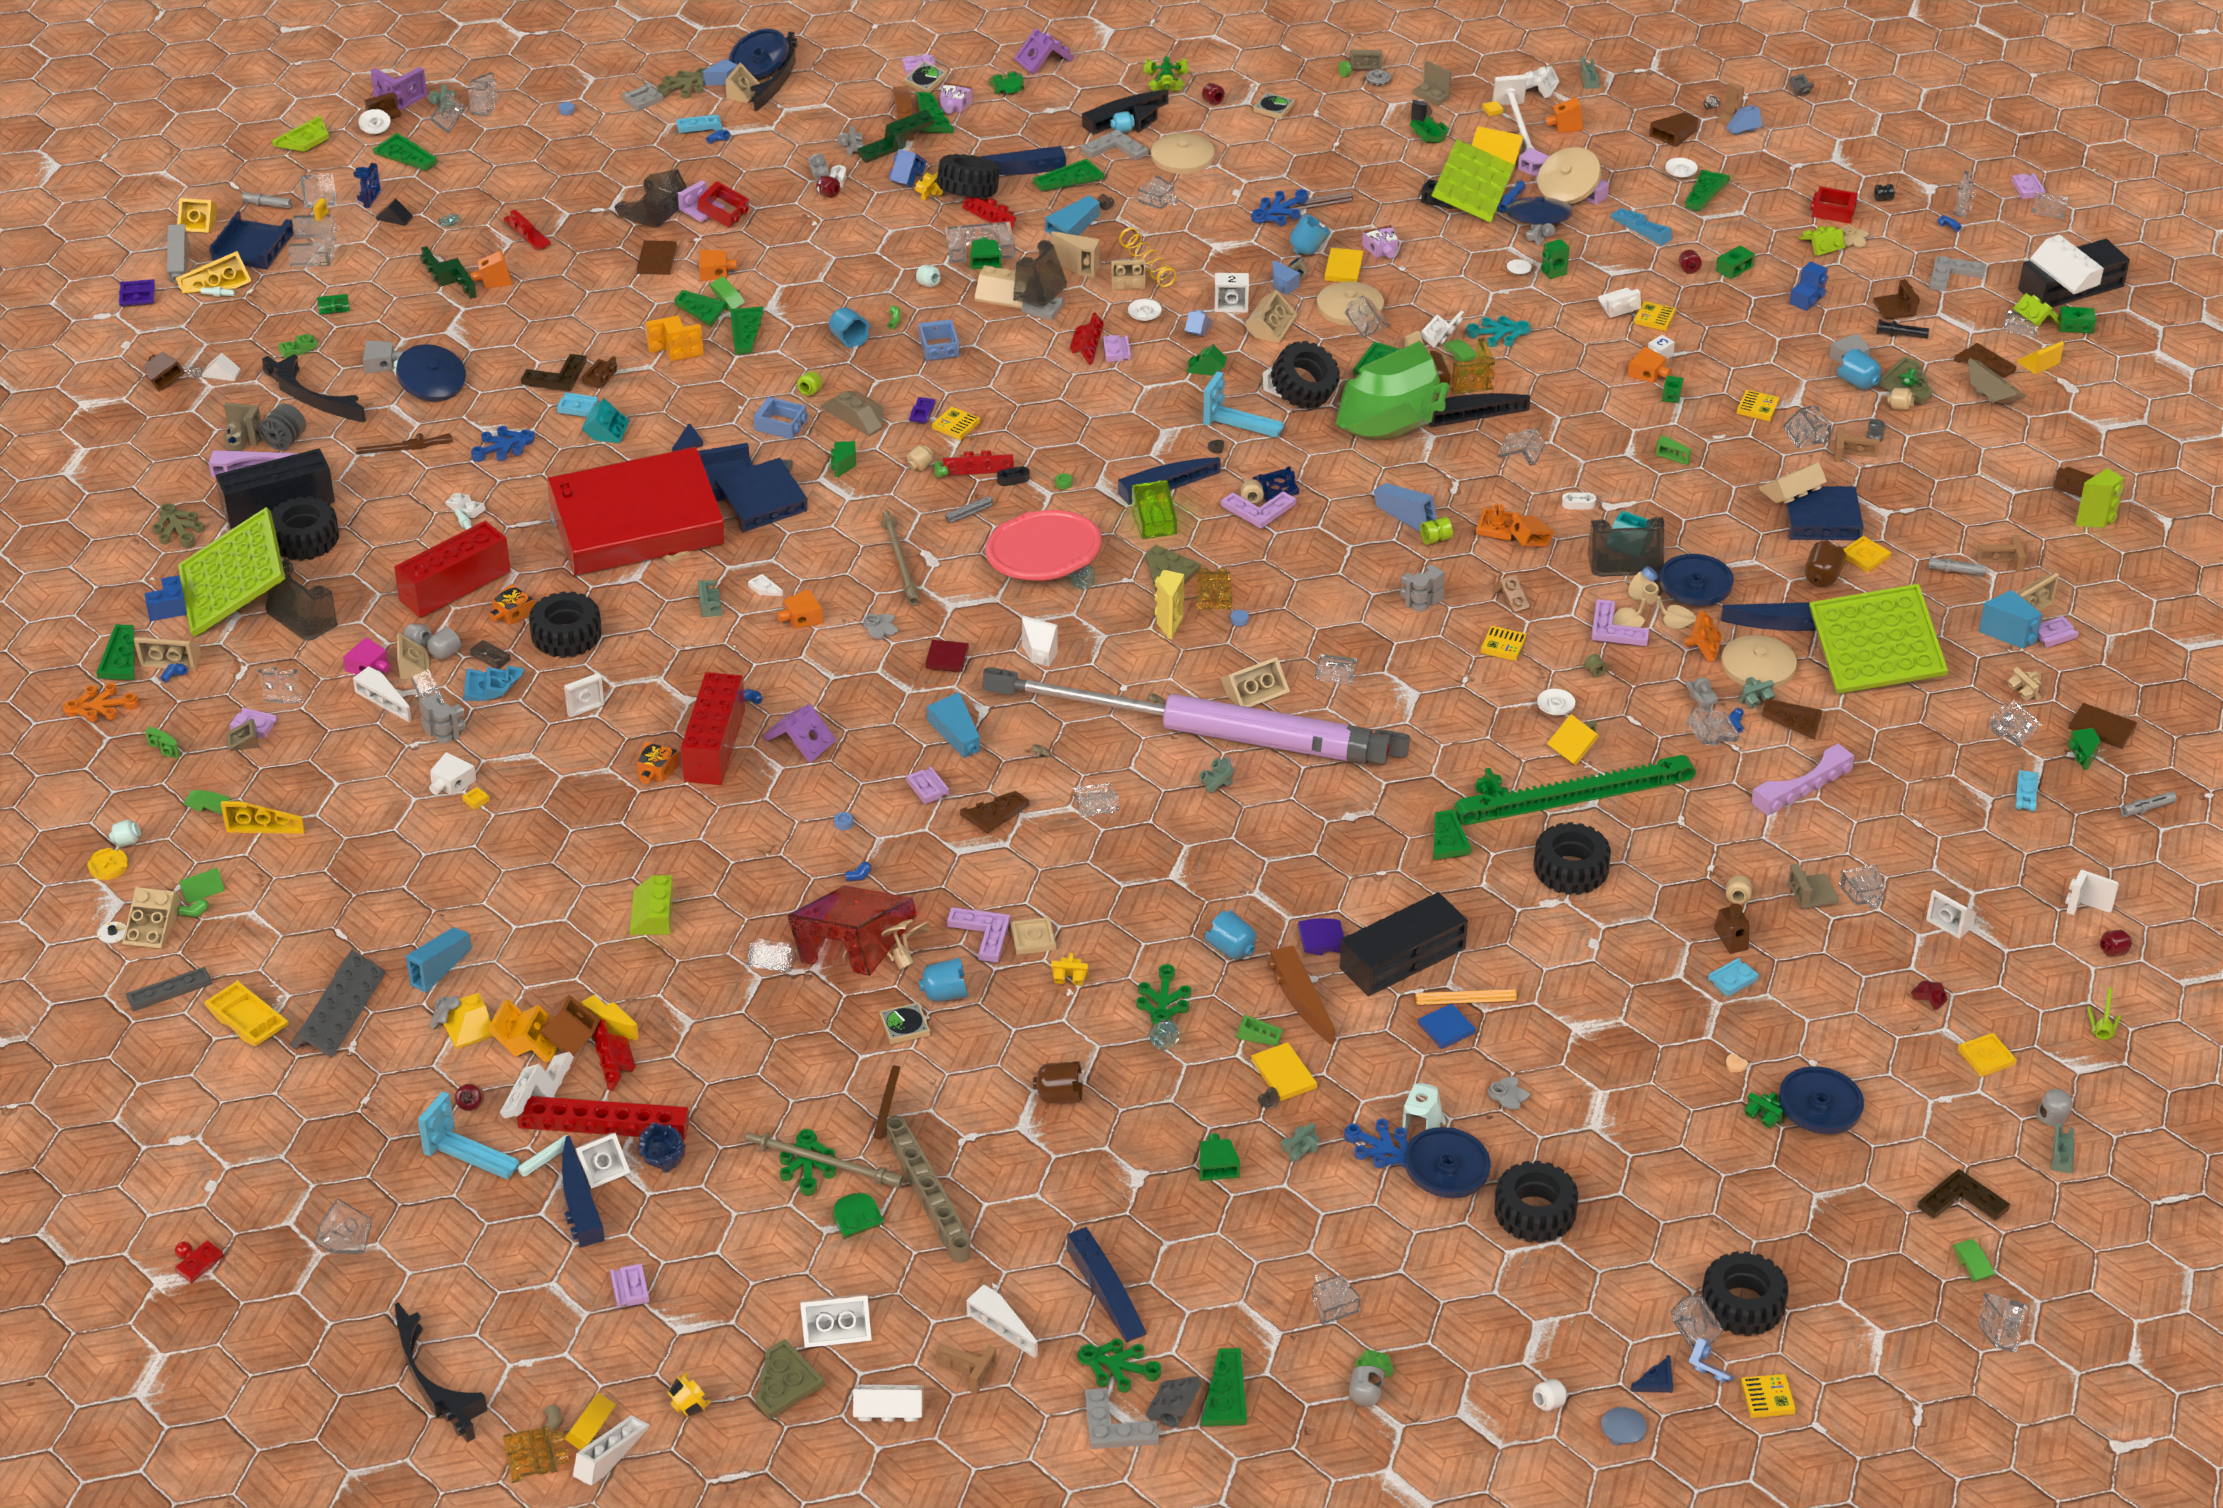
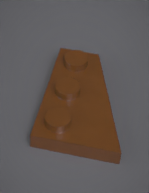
M1979 343L1960 352L1954 358V361L1958 363L1961 361L1968 363L1969 358L1978 360L2002 378L2016 372L2017 367Z
M1766 699L1762 716L1815 740L1823 710Z
M1017 791L995 797L992 802L986 804L980 802L971 809H967V807L960 809V815L988 834L1028 807L1029 800Z

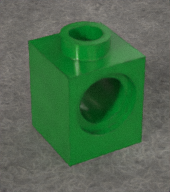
M1666 375L1662 401L1679 404L1684 378Z

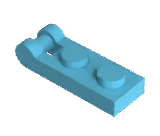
M719 115L676 119L678 133L710 129L718 131L722 129Z
M2019 770L2015 809L2021 810V808L2035 812L2038 773Z

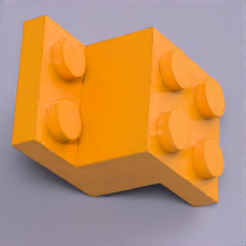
M679 316L645 322L649 353L666 350L670 361L704 355L702 327L700 324L683 327Z
M509 999L503 1000L487 1029L515 1057L532 1050L544 1063L552 1060L558 1048L540 1033L549 1015L539 1005L522 1012Z

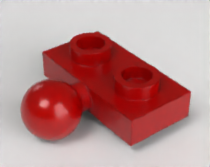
M208 1240L195 1251H193L190 1243L186 1241L179 1242L175 1247V1254L184 1260L175 1267L176 1273L192 1284L223 1258V1251Z

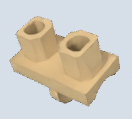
M2018 667L2013 669L2014 676L2008 680V686L2013 691L2022 687L2019 695L2024 701L2032 697L2036 701L2040 699L2041 695L2038 693V690L2042 684L2040 681L2041 674L2037 671L2032 673L2028 671L2025 674Z

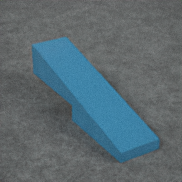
M1622 208L1610 214L1611 219L1661 246L1672 240L1670 227L1646 221V215Z

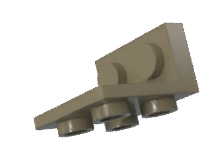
M1350 50L1351 69H1381L1382 50Z
M1426 61L1424 83L1414 89L1413 95L1434 105H1441L1450 99L1451 71Z
M225 403L227 423L229 424L232 421L239 422L245 429L250 446H257L262 438L259 433V425L261 423L259 406Z
M1798 863L1790 865L1788 883L1801 909L1839 902V898L1825 873L1806 876Z

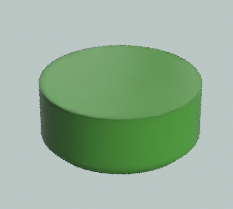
M1348 61L1339 63L1338 70L1342 77L1350 76L1352 71L1350 63Z
M1062 473L1055 477V486L1057 488L1068 489L1072 487L1073 478L1071 475Z

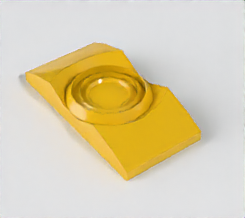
M239 981L234 982L204 1002L208 1010L221 1024L229 1026L242 1041L253 1046L259 1045L289 1025L288 1020Z

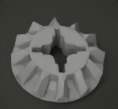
M1376 69L1369 71L1366 74V79L1371 85L1384 86V84H1389V81H1391V75L1387 71Z

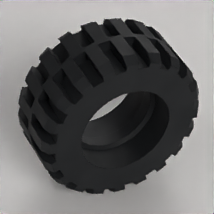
M949 154L943 156L939 161L937 185L943 191L958 196L970 198L991 197L998 190L1000 168L996 162L980 156Z
M1300 341L1293 342V344L1287 345L1281 351L1274 362L1271 371L1272 384L1274 387L1276 386V392L1282 395L1281 398L1289 401V404L1293 406L1298 405V408L1306 407L1307 409L1319 407L1328 401L1338 386L1340 380L1339 367H1336L1338 364L1335 359L1333 360L1330 352L1327 353L1324 347H1319L1316 343L1312 342L1310 344L1308 341H1302L1301 343ZM1295 368L1308 371L1315 378L1316 382L1303 379L1296 372Z
M309 496L307 498H291L285 503L281 502L278 507L271 511L280 555L284 558L288 557L291 560L298 559L300 561L323 556L325 552L328 553L336 545L339 539V528L335 510L329 503L323 502L320 498L313 499V497Z
M565 591L559 594L552 593L549 597L545 596L540 602L538 601L530 611L529 623L532 642L537 649L544 654L549 653L552 657L560 656V658H566V656L576 657L577 654L582 655L586 653V650L590 651L598 643L602 635L599 607L590 597L586 598V595L582 593L577 594L572 591L570 593Z
M1568 822L1567 824L1559 823L1556 827L1551 826L1546 831H1543L1536 841L1533 864L1534 872L1549 889L1553 888L1555 892H1565L1567 895H1571V893L1581 895L1583 892H1592L1594 888L1600 887L1607 879L1611 856L1609 842L1605 837L1603 838L1602 833L1596 832L1593 827H1586L1582 823L1573 824V822ZM1572 856L1580 858L1582 860L1573 861L1564 859L1562 857Z
M1529 1161L1522 1162V1165L1515 1164L1511 1169H1507L1497 1182L1494 1213L1497 1221L1501 1226H1504L1506 1232L1509 1234L1513 1233L1515 1238H1523L1526 1242L1537 1241L1538 1243H1544L1545 1240L1550 1242L1557 1239V1236L1562 1237L1572 1228L1573 1222L1576 1219L1578 1205L1577 1185L1572 1181V1177L1568 1173H1564V1170L1560 1167H1554L1552 1163L1547 1162L1544 1164L1541 1161L1529 1163ZM1540 1197L1552 1204L1540 1207L1524 1203L1521 1199Z
M1736 1251L1732 1252L1731 1255L1725 1254L1720 1256L1719 1259H1715L1705 1272L1701 1304L1706 1316L1710 1317V1321L1715 1325H1720V1329L1726 1332L1727 1330L1732 1331L1734 1335H1739V1333L1745 1336H1752L1753 1333L1760 1335L1765 1330L1768 1332L1782 1320L1789 1291L1787 1278L1782 1274L1783 1271L1778 1265L1774 1266L1772 1260L1769 1258L1766 1260L1763 1258V1255L1758 1253L1753 1255L1748 1251H1744V1253ZM1746 1288L1758 1293L1761 1297L1743 1299L1733 1295L1728 1290Z

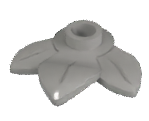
M869 614L863 621V626L868 629L869 635L876 639H882L884 635L892 636L898 632L897 627L891 623L895 618L894 615L881 614L878 616L876 614Z
M445 996L436 1001L434 1005L435 1013L430 1022L432 1029L438 1023H446L449 1010L455 1009L460 1005V1000L457 996L451 998Z
M1516 1077L1503 1078L1501 1081L1492 1083L1488 1089V1095L1491 1099L1499 1101L1503 1107L1511 1110L1520 1109V1103L1530 1097L1528 1091L1517 1087L1518 1078Z

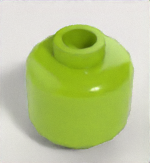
M806 372L798 379L797 388L803 395L812 396L822 388V379L816 372Z

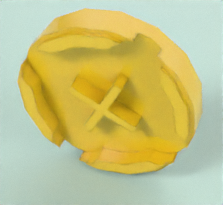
M113 848L101 849L90 857L91 859L87 863L89 873L94 878L100 880L117 878L128 868L127 856L119 849H117L118 851L113 850Z

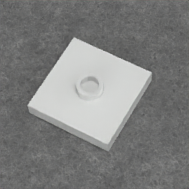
M599 673L564 685L567 714L570 718L605 705L602 677Z

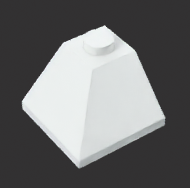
M1023 616L1022 647L1031 662L1050 666L1058 654V625Z
M1933 890L1926 921L1961 939L1973 927L1976 912Z
M609 1133L575 1149L590 1189L630 1173L616 1133Z

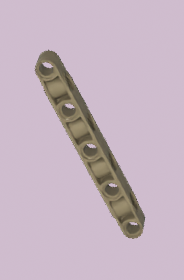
M896 1115L889 1117L886 1121L887 1140L937 1235L953 1261L957 1263L968 1261L971 1256L970 1239L935 1172L905 1120Z

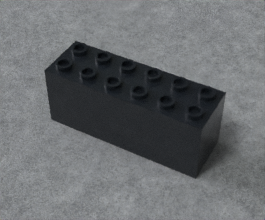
M2106 238L2077 247L2103 267L2100 285L2073 294L2029 260L2023 262L2018 290L2023 295L2026 293L2031 297L2035 295L2041 300L2042 304L2047 303L2050 307H2056L2124 287L2130 259Z
M320 448L215 474L221 509L230 529L235 528L267 507L272 511L281 502L285 503L291 498H307L309 496L313 497V499L320 498L323 502L326 501L327 503L335 502L330 468Z
M1437 892L1342 938L1339 968L1369 997L1466 949L1468 919L1443 895Z

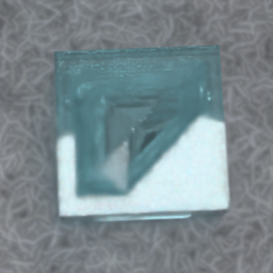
M448 214L439 218L438 222L439 225L451 226L461 219L459 214Z

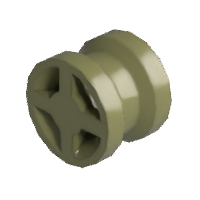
M1598 654L1590 655L1584 662V667L1590 671L1593 677L1602 676L1608 668L1607 663Z

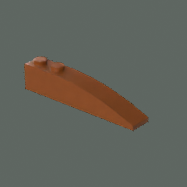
M909 86L893 87L896 119L899 120L912 115L913 110ZM915 132L907 135V141L915 140Z
M1294 945L1270 950L1268 967L1270 971L1274 972L1276 984L1281 986L1285 996L1303 1020L1328 1043L1334 1044L1335 1027Z

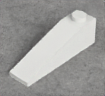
M367 667L353 677L354 689L357 694L407 722L412 721L410 706L380 671Z
M982 1285L966 1300L968 1316L1033 1358L1038 1356V1341L996 1290Z
M632 1415L576 1454L573 1476L591 1486L607 1475L649 1429V1424Z

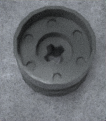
M286 403L279 404L260 423L259 433L262 439L272 448L286 450L305 431L306 420L302 413L294 406Z

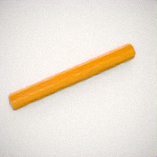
M1515 989L1416 993L1415 1001L1417 1005L1516 1001L1517 992Z

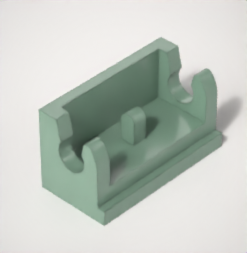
M1581 57L1579 73L1584 89L1600 88L1599 76L1594 69L1593 58L1590 60L1591 63L1586 65L1585 57Z
M698 580L702 618L722 616L719 588H708L711 585H716V581Z
M2056 1123L2052 1138L2051 1170L2072 1173L2074 1129L2071 1127L2069 1133L2064 1134L2062 1133V1124Z

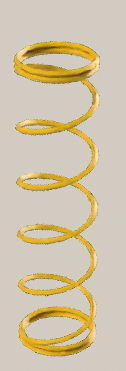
M1127 228L1120 234V244L1127 248L1129 254L1135 256L1136 260L1137 256L1144 255V260L1145 256L1151 251H1154L1156 253L1155 258L1157 257L1156 250L1148 251L1150 247L1148 242L1140 244H1148L1147 253L1144 252L1141 255H1136L1137 249L1135 250V255L1130 252L1129 249L1134 247L1129 246L1137 241L1138 235L1142 241V235L1138 234L1135 228ZM1126 231H1136V235L1133 236H1136L1133 242L1130 243L1132 239L1130 238L1128 244L1122 243L1121 238ZM1154 258L1150 270H1145L1150 272V276L1157 280L1159 286H1170L1176 279L1175 270L1171 266L1163 267L1162 265L1159 269L1151 271V267L1156 261ZM1160 270L1157 279L1154 278L1151 272ZM1171 270L1170 275L1173 271V280L1166 285H1161L1159 283V280H1163L1159 279L1161 274Z

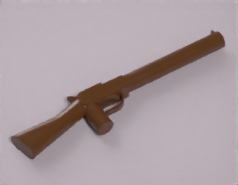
M418 433L415 439L402 441V443L356 447L358 455L394 450H418L433 444L453 443V438L450 433L423 440V434Z

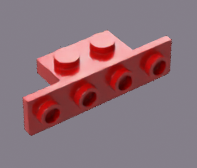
M965 197L962 206L963 209L1007 232H1012L1017 217L1013 216L1014 212L1009 210L1008 206L997 204L995 199L988 198V200Z
M516 209L510 211V215L503 218L511 228L536 250L544 249L551 245V242Z
M1096 312L1092 314L1089 324L1080 325L1075 329L1070 345L1072 353L1081 351L1089 365L1093 364L1104 326L1103 320L1098 317Z
M982 450L981 454H974V451H965L960 457L943 458V466H947L948 475L997 473L1003 469L1014 468L1013 454L995 455V453H991V450Z
M601 1019L592 1037L594 1038L596 1051L599 1055L604 1080L608 1090L613 1091L621 1079L620 1070L633 1072L636 1065L628 1038L609 1034L605 1019Z

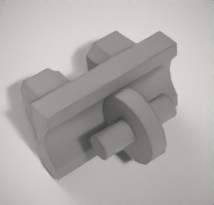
M852 126L849 127V134L840 133L837 136L838 144L846 146L847 155L852 156L853 152H857L858 148L863 147V142H861L862 134L855 132V128Z
M816 153L812 157H808V163L816 182L822 176L829 175V169L823 154Z
M1532 223V230H1528L1526 236L1528 241H1535L1537 246L1542 245L1546 237L1554 235L1555 227L1550 223Z
M1698 678L1695 682H1686V687L1690 691V697L1697 701L1700 711L1711 710L1712 704L1718 703V698L1710 688L1711 683L1708 679Z

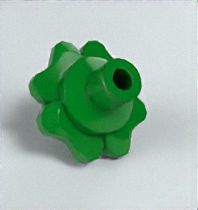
M1909 369L1908 373L1900 374L1901 383L1909 387L1919 384V381L1914 376L1916 370Z

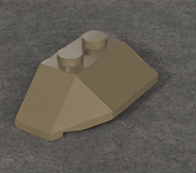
M1969 358L1970 383L1976 388L1975 391L1977 393L1988 396L1987 400L1991 403L2006 404L2024 399L2027 396L1980 361Z
M844 391L822 404L823 409L869 437L882 430V406L858 391Z

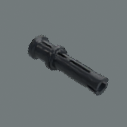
M1878 319L1876 334L1886 333L1890 334V336L1898 334L1928 339L1929 328L1897 324L1896 321L1885 322Z

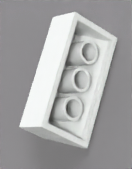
M2060 234L2046 239L2030 259L2031 262L2073 294L2100 285L2103 267Z

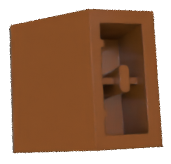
M568 995L554 1005L540 1033L564 1053L570 1052L574 1057L593 1035L600 1019L572 996Z

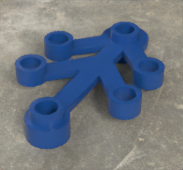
M1297 190L1294 198L1281 204L1280 202L1285 199V193L1277 191L1272 206L1270 198H1262L1260 207L1252 212V221L1255 223L1273 221L1277 222L1279 226H1284L1287 223L1284 215H1291L1292 219H1299L1301 217L1299 209L1285 208L1296 203H1306L1308 200L1307 190Z
M499 426L497 428L499 437L492 436L491 432L485 431L481 434L482 441L496 444L484 448L481 446L474 447L471 451V457L473 461L481 462L485 460L487 453L498 450L496 452L497 460L504 461L507 459V454L511 447L514 455H521L525 445L533 443L535 434L528 429L521 432L509 431L506 426Z
M1385 1119L1376 1121V1131L1379 1132L1382 1141L1362 1132L1357 1124L1352 1123L1345 1128L1344 1138L1347 1142L1356 1143L1361 1140L1374 1146V1148L1368 1149L1363 1145L1357 1146L1354 1154L1357 1159L1363 1160L1366 1157L1374 1156L1373 1165L1376 1168H1383L1394 1164H1400L1405 1168L1404 1160L1408 1146L1406 1139L1407 1130L1405 1128L1398 1127L1394 1131V1139L1399 1142L1401 1149L1393 1146L1388 1132L1389 1123ZM1384 1154H1391L1393 1156L1386 1158Z

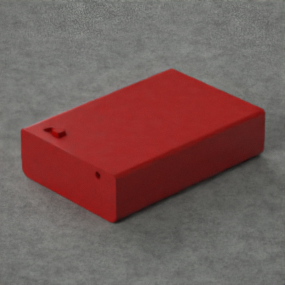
M697 447L547 477L550 507L574 576L657 559L665 555L671 556L679 552L694 551L724 544V521Z

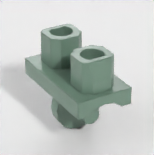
M443 84L441 93L433 91L428 96V100L432 104H439L438 113L442 114L443 109L452 110L455 91L446 90L447 85Z
M1753 677L1747 678L1746 684L1743 685L1742 697L1738 698L1740 704L1746 703L1751 709L1759 705L1760 700L1758 698L1762 697L1764 702L1766 699L1774 700L1773 681L1769 680L1761 683L1760 680L1756 681Z
M1227 756L1223 760L1216 758L1211 764L1213 769L1211 772L1203 770L1199 774L1201 782L1205 784L1207 791L1211 794L1219 786L1221 787L1223 784L1230 786L1233 783L1231 776L1235 770L1231 765V759Z
M1310 1122L1306 1127L1299 1126L1295 1129V1136L1293 1138L1286 1137L1281 1141L1282 1149L1284 1152L1289 1153L1291 1161L1296 1162L1305 1153H1315L1318 1150L1317 1143L1320 1139L1315 1132L1316 1125Z

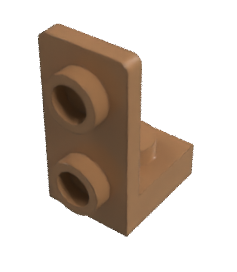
M1516 574L1500 579L1493 586L1495 594L1499 592L1505 594L1513 613L1530 607Z

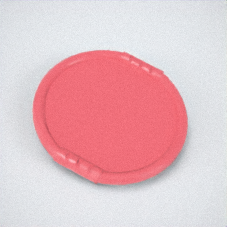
M1063 510L1026 512L998 525L986 542L985 554L990 565L1006 576L1021 580L1048 581L1062 578L1090 565V562L1093 561L1101 549L1102 535L1094 522L1074 512Z

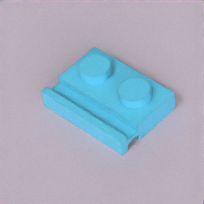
M565 392L564 397L561 398L557 406V413L587 417L591 408L598 404V397Z
M1737 958L1710 973L1708 981L1714 982V986L1729 997L1758 981L1759 974L1746 963L1743 964L1740 958Z

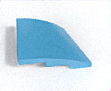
M508 665L506 670L487 667L486 672L467 668L463 700L485 701L504 695L524 673V669Z

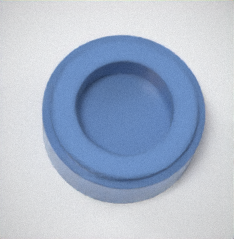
M563 102L558 106L559 113L565 116L571 115L575 111L574 104L571 102Z
M1646 566L1641 571L1652 582L1656 583L1660 578L1659 574L1649 566Z
M1235 610L1230 615V622L1235 626H1245L1249 622V614L1244 610Z
M840 812L834 816V826L837 829L848 830L852 828L854 822L853 816L850 813Z

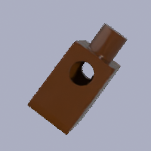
M161 352L157 356L151 355L148 358V362L144 364L149 379L159 392L186 373L179 362L165 352Z
M1734 903L1730 907L1720 909L1714 930L1729 954L1748 950L1750 924L1742 912V906Z

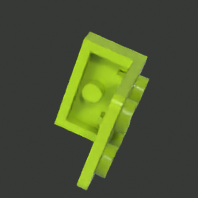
M1835 226L1817 227L1816 231L1807 230L1803 232V235L1798 236L1799 240H1812L1815 256L1846 247L1842 228H1835Z
M2026 293L2013 308L2015 312L2037 327L2046 317L2058 325L2060 323L2059 315L2052 310V307L2047 303L2042 304L2041 300L2035 295L2031 297Z

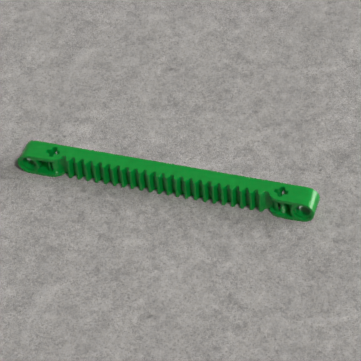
M1678 755L1660 759L1657 765L1649 763L1648 767H1646L1644 764H1641V768L1634 766V770L1627 767V771H1624L1621 768L1619 773L1615 770L1612 771V774L1606 771L1605 775L1598 773V777L1591 774V778L1584 776L1583 780L1576 777V781L1569 779L1568 783L1565 780H1562V784H1559L1557 781L1554 785L1547 783V787L1540 784V788L1533 786V789L1530 790L1526 787L1525 791L1518 789V793L1511 790V794H1508L1505 791L1503 796L1496 793V797L1487 794L1459 799L1454 804V810L1463 825H1471L1687 782L1694 778L1696 769L1688 756Z

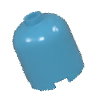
M1303 214L1289 236V241L1294 247L1293 251L1298 255L1314 254L1331 233L1327 226L1323 228L1319 225L1320 220L1309 214Z
M842 307L834 311L830 316L829 329L844 346L851 348L857 345L859 347L869 337V322L853 309Z
M1859 348L1857 350L1851 349L1842 358L1844 363L1841 368L1838 367L1837 375L1841 379L1861 390H1868L1880 382L1882 370L1880 364Z
M1231 909L1229 912L1224 910L1212 921L1214 926L1211 931H1206L1205 940L1231 959L1239 960L1251 955L1255 950L1254 945L1257 938L1255 930Z
M961 958L930 964L924 968L919 985L921 992L925 991L929 1000L939 1002L968 997L964 978L961 979V977H965Z

